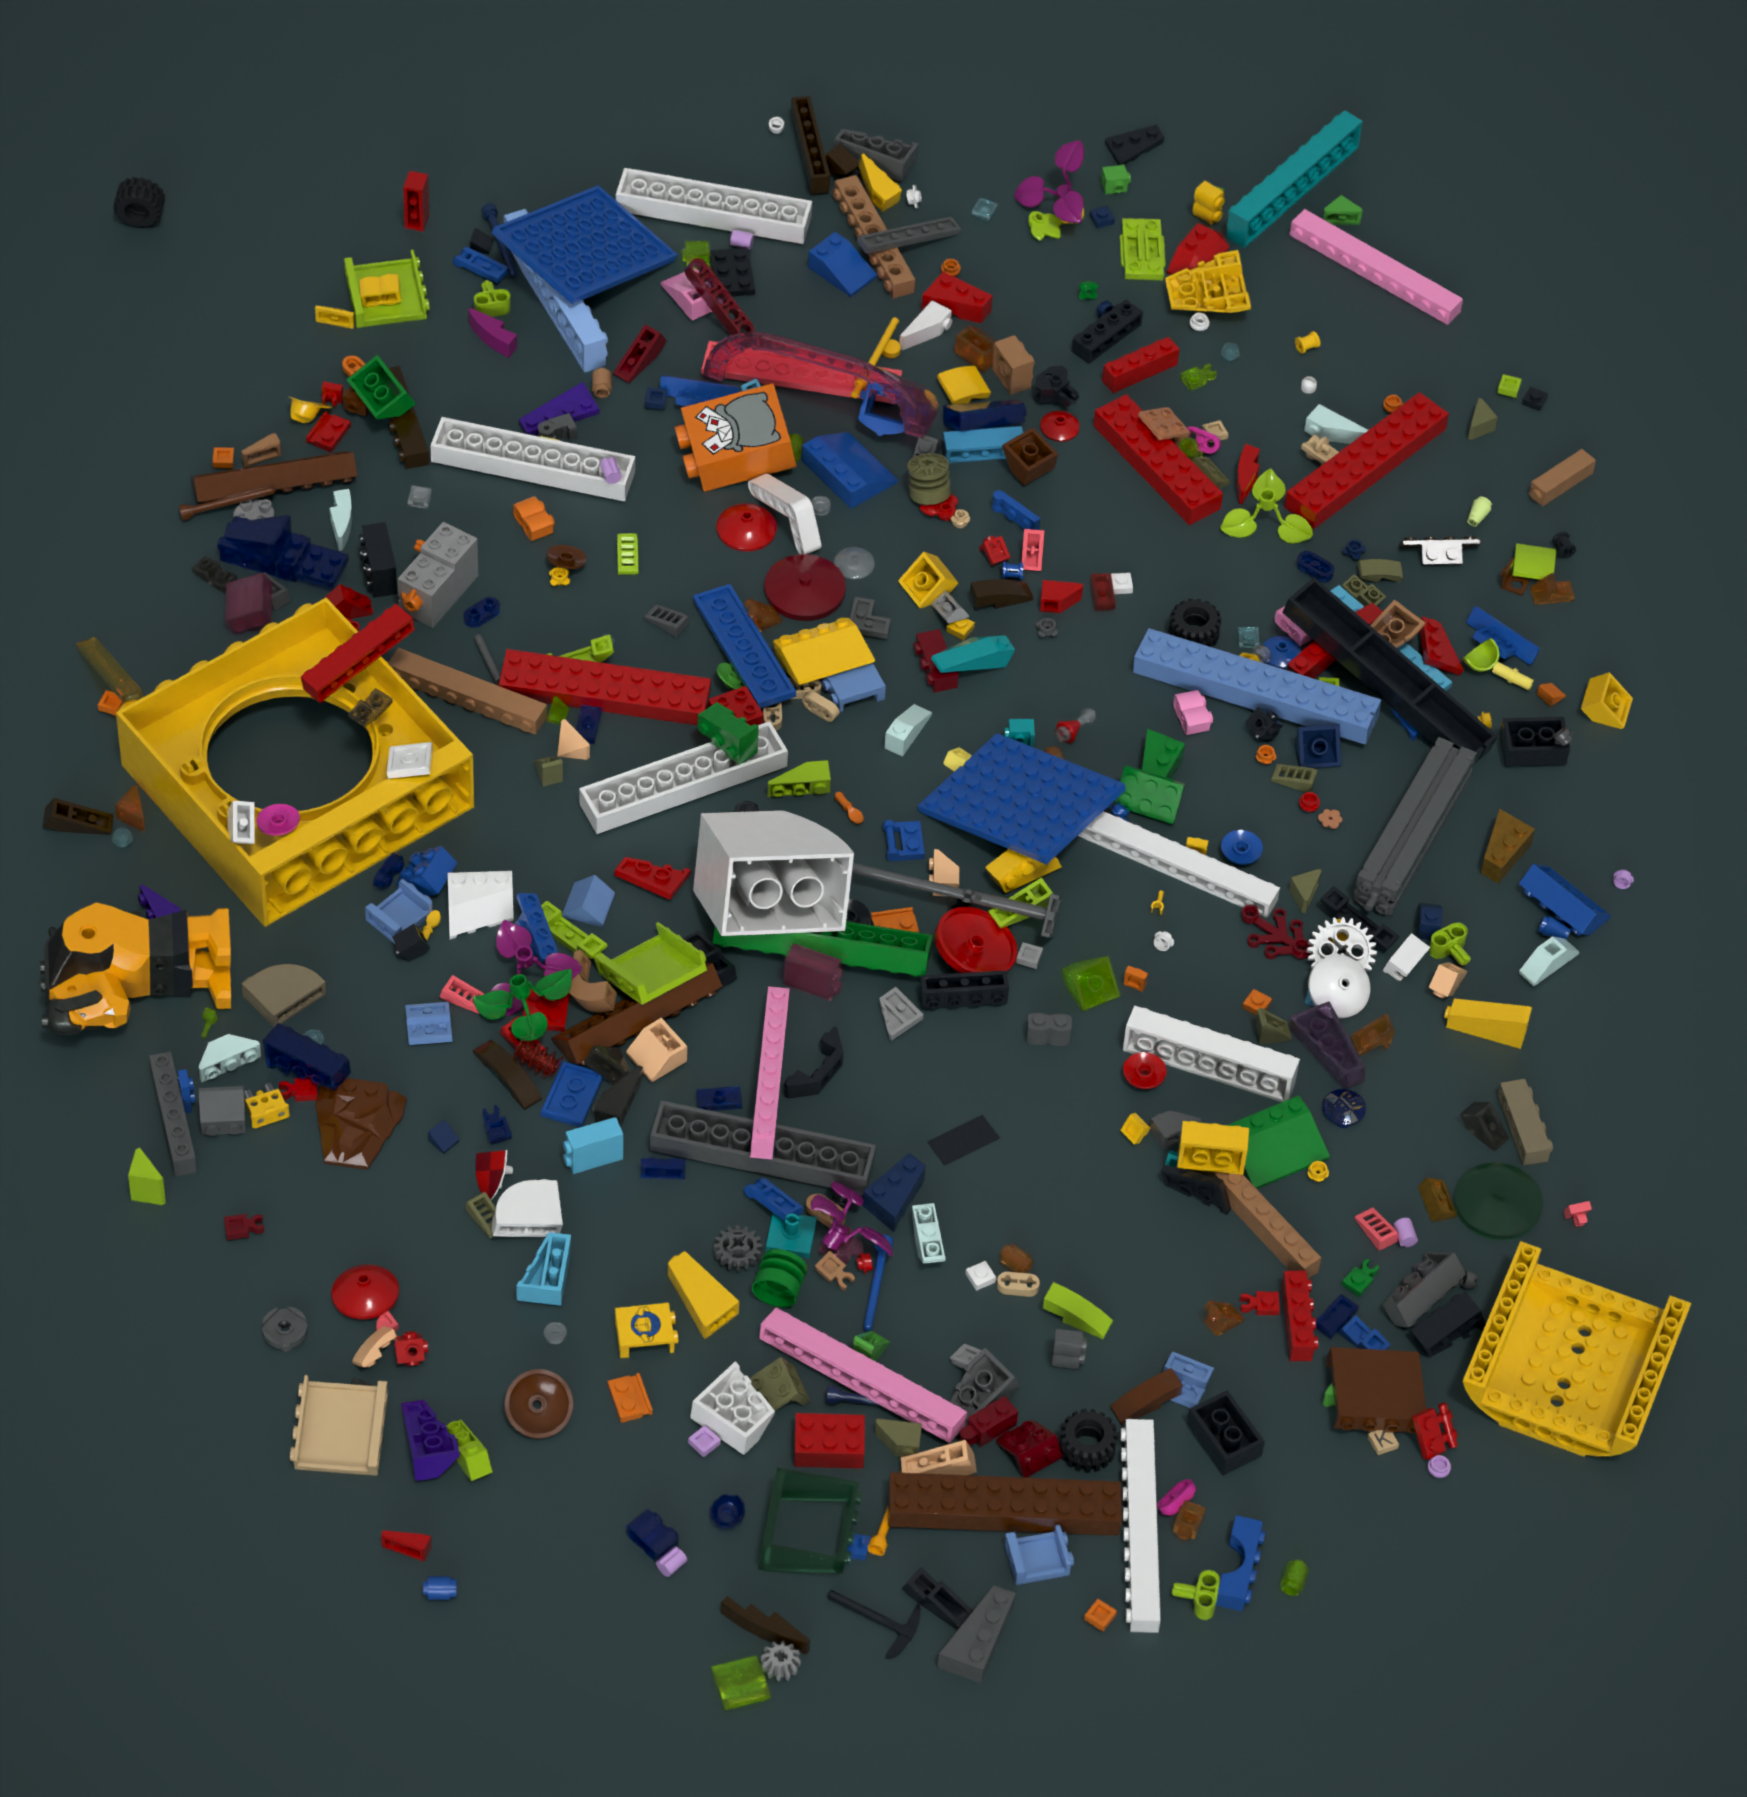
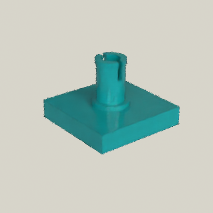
M773 1213L766 1251L783 1249L799 1257L810 1259L817 1217L788 1214L785 1217V1221H783Z

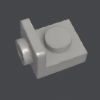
M964 1343L950 1357L953 1365L966 1369L969 1362L982 1350Z

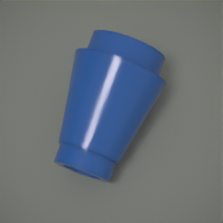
M1543 916L1537 931L1542 933V936H1553L1567 940L1571 929L1551 916Z

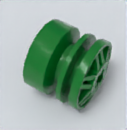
M771 1249L766 1251L759 1265V1271L756 1273L752 1283V1292L760 1301L777 1308L793 1306L797 1301L801 1285L807 1274L808 1267L805 1261L787 1250Z

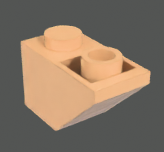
M934 849L933 858H929V870H933V875L929 874V881L959 887V866L941 851ZM933 893V896H945V895Z

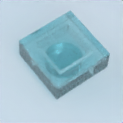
M979 198L972 209V215L990 221L997 210V203Z
M1238 627V647L1259 648V628Z

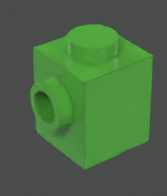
M1125 165L1102 167L1101 183L1104 193L1127 192L1128 184L1131 183V176L1126 171Z

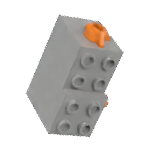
M442 522L426 542L422 540L416 541L414 550L420 552V554L397 579L398 596H400L398 600L399 606L412 618L432 628L478 577L477 538L445 522Z

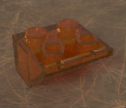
M968 326L956 335L955 353L982 372H985L992 366L994 342L997 340L979 328Z

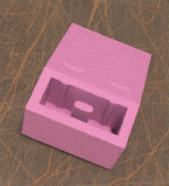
M693 268L695 272L699 273V270ZM685 272L661 282L662 287L691 321L712 312L688 280ZM704 282L706 287L711 288L708 282ZM716 297V300L719 303L723 304V301L720 298Z

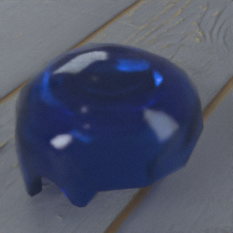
M723 1494L713 1501L710 1507L711 1520L719 1528L733 1529L739 1526L745 1517V1503L738 1495Z

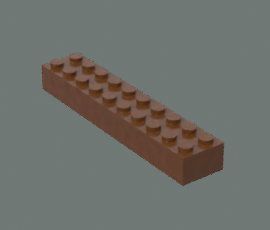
M890 1472L889 1527L1049 1533L1054 1531L1055 1525H1060L1062 1532H1066V1534L1119 1536L1121 1528V1482L900 1472Z

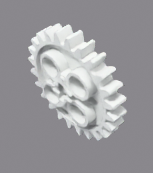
M1342 917L1340 923L1337 922L1336 918H1333L1332 924L1327 920L1325 921V928L1318 925L1317 930L1319 933L1312 932L1314 939H1309L1308 944L1313 947L1307 948V952L1312 954L1307 960L1314 961L1310 967L1311 969L1325 957L1339 955L1338 950L1345 949V954L1341 953L1340 955L1356 960L1365 971L1371 972L1372 968L1369 964H1374L1376 961L1371 957L1377 954V951L1371 949L1376 946V943L1369 942L1373 935L1366 936L1368 928L1361 930V922L1355 926L1353 925L1352 918L1349 923H1345L1344 917ZM1344 933L1348 939L1340 941L1337 938V934ZM1329 947L1332 950V954L1324 955L1321 952V948ZM1355 948L1360 949L1362 956H1354L1351 950Z

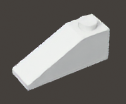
M931 301L900 335L901 350L938 337L945 330H948L952 324V310Z

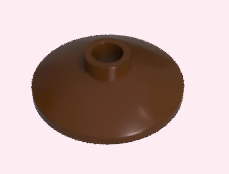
M569 545L552 546L547 550L546 554L547 559L552 564L565 569L581 568L587 562V556L583 551Z

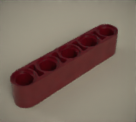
M700 258L693 259L685 268L686 277L733 339L738 343L746 342L754 334V325L706 262ZM692 266L697 267L698 270H699V273L695 272V271L693 270ZM704 282H708L711 288L706 287ZM716 297L720 298L723 301V304L719 303L716 300ZM728 313L733 314L735 319H731ZM740 329H744L747 335L742 334Z

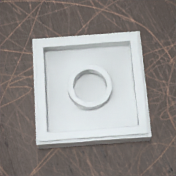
M432 742L391 746L387 766L388 779L430 774L433 754Z

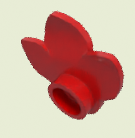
M951 494L948 499L941 503L923 504L919 506V509L926 515H938L941 520L948 521L951 520L950 517L955 515L954 512H956L958 498Z

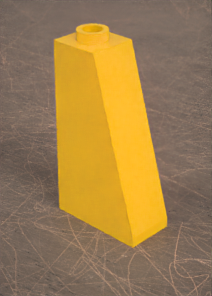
M1454 999L1452 1006H1447L1444 1018L1448 1019L1446 1028L1521 1049L1532 1007Z
M686 1251L670 1259L668 1263V1277L705 1339L739 1314V1301Z

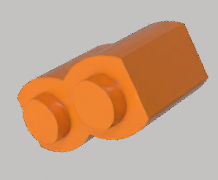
M533 496L513 504V515L531 541L553 533V526H555L554 518L551 514L548 515L541 500L539 501Z

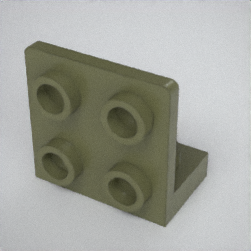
M782 1357L749 1378L754 1389L763 1395L774 1411L791 1400L803 1406L811 1401L794 1365Z

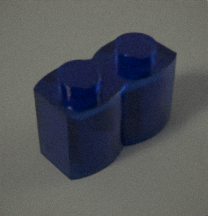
M646 1509L626 1526L628 1537L637 1546L642 1548L654 1562H657L674 1546L678 1548L679 1536L672 1527L668 1528L664 1525L662 1518L656 1512Z

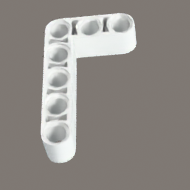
M767 473L748 481V488L755 498L789 517L794 543L799 554H809L821 548L813 506L807 496Z

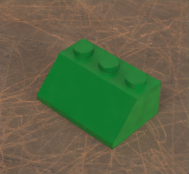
M378 355L346 379L376 419L401 416L416 404Z

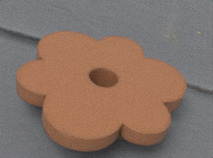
M1325 809L1323 813L1318 815V820L1322 822V825L1332 829L1338 828L1339 823L1343 820L1338 810L1330 811Z

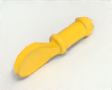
M437 910L429 913L426 918L427 925L423 927L422 932L427 941L430 934L433 933L432 928L438 926L441 921L440 912Z

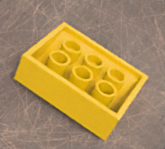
M839 618L836 622L823 623L816 628L803 629L796 634L783 635L779 639L773 640L777 661L782 669L798 685L875 662L858 627L849 618Z

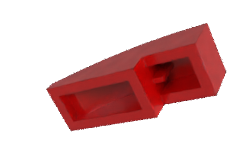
M1245 444L1242 450L1236 479L1237 498L1239 504L1242 505L1258 479L1260 465H1258L1260 449Z

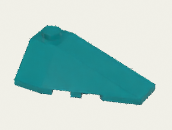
M1006 635L971 637L933 655L931 659L941 673L1004 668L1010 661L1015 648Z

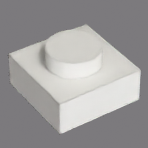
M1130 573L1110 574L1112 594L1133 593Z
M986 1261L966 1269L965 1274L976 1291L996 1282V1276Z

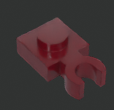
M246 1214L224 1217L227 1240L249 1237V1232L252 1231L257 1234L265 1232L264 1225H256L263 1222V1215H255L251 1219H247Z

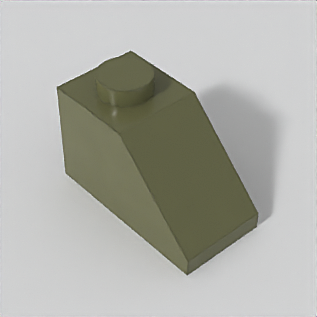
M876 1419L875 1435L894 1456H909L919 1453L922 1423Z

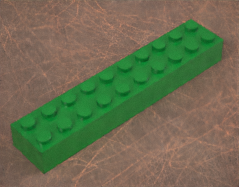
M846 921L845 931L721 936L715 926L713 943L719 944L722 947H740L742 950H759L766 954L778 953L786 957L797 956L803 957L806 960L817 959L830 964L843 963L850 967L862 966L870 970L881 969L888 970L890 973H907L914 977L926 975L933 935Z

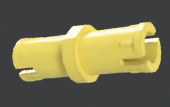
M1499 662L1495 664L1492 670L1496 675L1508 680L1507 683H1514L1528 691L1534 682L1533 679L1519 673L1518 669H1512Z

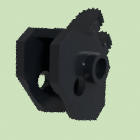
M1050 366L1036 376L1034 400L1039 403H1060L1065 407H1069L1071 405L1070 399L1073 401L1078 400L1079 393L1069 385L1070 381L1067 379L1068 370L1063 366Z

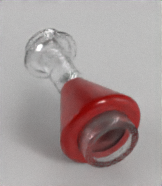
M1090 708L1083 709L1081 711L1082 716L1078 719L1058 722L1055 730L1057 739L1062 743H1073L1080 727L1086 722L1092 724L1095 721V712Z

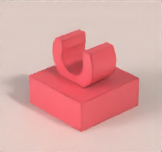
M1590 1201L1569 1205L1563 1210L1565 1219L1573 1218L1575 1227L1584 1226V1223L1588 1222L1586 1214L1592 1210Z

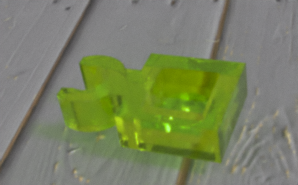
M1211 364L1204 365L1201 370L1196 366L1181 372L1180 379L1191 391L1206 385L1207 380L1215 379L1217 371L1209 372L1211 371Z

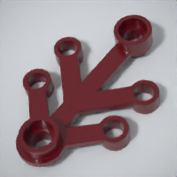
M1246 905L1243 907L1241 915L1243 921L1247 924L1254 923L1269 933L1268 935L1250 934L1247 941L1249 947L1257 948L1263 943L1283 942L1287 946H1266L1264 956L1271 960L1275 959L1277 955L1292 954L1299 959H1305L1310 956L1311 953L1307 952V948L1311 947V945L1303 938V922L1301 920L1294 919L1290 923V931L1294 933V940L1287 933L1286 911L1284 909L1277 908L1273 912V920L1277 922L1278 927L1276 928L1259 917V909L1256 906Z

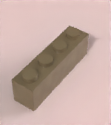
M1525 1079L1500 1083L1497 1096L1523 1166L1548 1162L1553 1146L1551 1140L1547 1139L1545 1123L1540 1120L1539 1107L1537 1104H1534L1532 1088L1528 1087Z

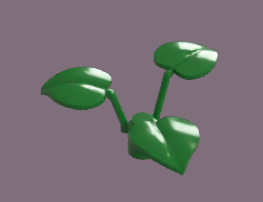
M566 969L541 978L535 987L531 981H527L525 975L517 974L510 979V994L504 990H497L484 995L473 996L475 1007L484 1018L491 1020L499 1019L506 1015L507 1008L512 1007L513 996L522 1000L526 1016L518 1017L512 1023V1033L520 1040H536L546 1032L548 1022L546 1016L541 1012L530 1015L526 1002L531 992L530 989L538 996L545 995V998L548 1000L561 999L570 992L572 970Z

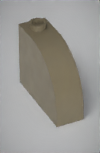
M280 964L268 967L254 976L248 977L242 983V994L274 1028H277L326 995V982L317 973L306 967L294 964Z

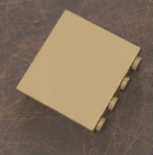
M305 1375L304 1383L299 1384L298 1397H302L301 1405L297 1404L296 1418H299L298 1426L293 1428V1439L296 1440V1445L291 1447L290 1461H294L295 1469L378 1476L388 1397L387 1382L378 1381L377 1386L309 1381L308 1375Z

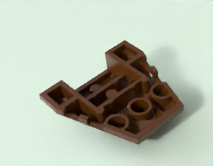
M340 1077L334 1083L328 1082L321 1085L316 1100V1111L318 1114L324 1164L368 1170L382 1150V1144L391 1137L397 1123L400 1124L402 1121L407 1098L397 1091H389L388 1085L381 1082Z

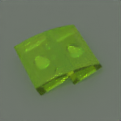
M756 1655L711 1666L712 1676L718 1687L719 1697L725 1710L771 1699L763 1670Z

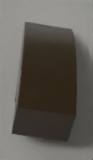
M993 579L970 583V595L976 608L993 604L994 608L998 609L1033 601L1032 593L1025 582Z

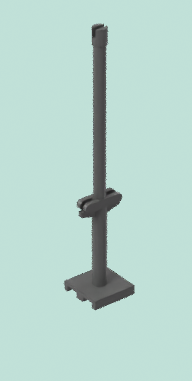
M853 863L852 867L853 874L962 899L963 902L1045 920L1041 936L1054 937L1055 933L1053 931L1055 922L1058 921L1060 901L1063 900L1062 895L1051 894L1048 908L857 863Z

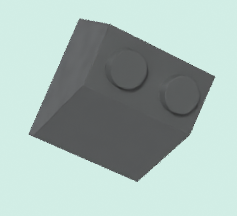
M243 1086L199 1088L202 1135L215 1136L218 1134L237 1135L239 1133H246Z

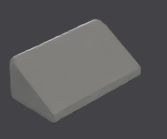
M944 591L931 604L948 623L969 617L947 591Z

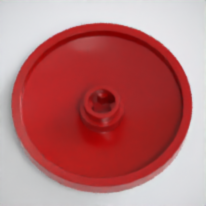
M973 907L954 908L945 913L936 926L935 943L939 953L952 968L960 973L1004 970L1008 973L1016 961L1017 945L1011 931L1007 926L1000 929L991 915L984 910Z

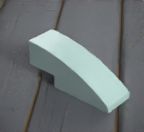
M349 489L333 491L334 507H330V522L339 551L344 549L352 525Z

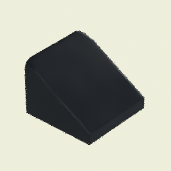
M474 228L470 239V248L477 252L489 254L494 238Z

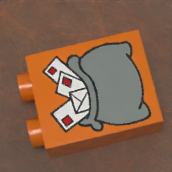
M773 383L681 408L685 424L675 426L677 439L681 450L691 447L693 453L683 456L688 478L691 479L699 476L704 492L750 480L766 473L772 474L797 467L790 437Z

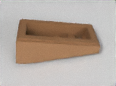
M276 433L266 436L241 451L243 467L281 456V443Z

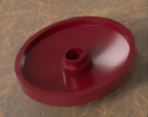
M797 554L779 560L769 569L764 584L765 597L769 605L782 616L798 621H814L831 615L843 603L846 590L845 579L840 569L829 560L810 554Z

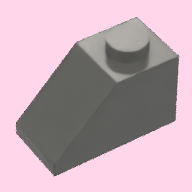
M1169 1110L1165 1113H1158L1151 1118V1129L1149 1131L1161 1149L1164 1150L1179 1143L1183 1121L1202 1123V1120L1198 1117Z

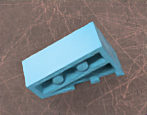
M552 1232L547 1234L536 1253V1257L531 1265L529 1264L524 1277L516 1286L517 1301L562 1306L571 1254V1235Z

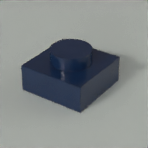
M1108 206L1093 209L1089 212V217L1097 229L1115 223V218Z
M647 388L645 408L665 409L667 390Z

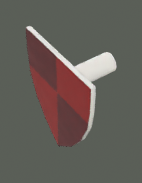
M507 1150L476 1153L478 1186L481 1193L486 1192L491 1201L498 1190L502 1189L504 1175H511L513 1173V1167L506 1165Z

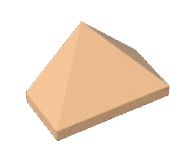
M563 719L561 721L557 756L589 759L590 744L566 719Z

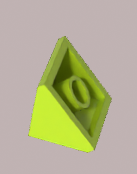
M137 1148L128 1174L131 1200L163 1205L166 1203L163 1177L141 1148Z

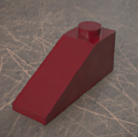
M645 324L613 374L630 383L658 356L667 340L660 332Z

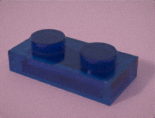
M641 1158V1178L685 1179L686 1160L677 1158Z

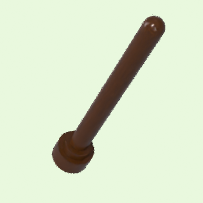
M270 486L195 506L187 505V503L179 505L182 520H189L196 513L274 494L275 488Z

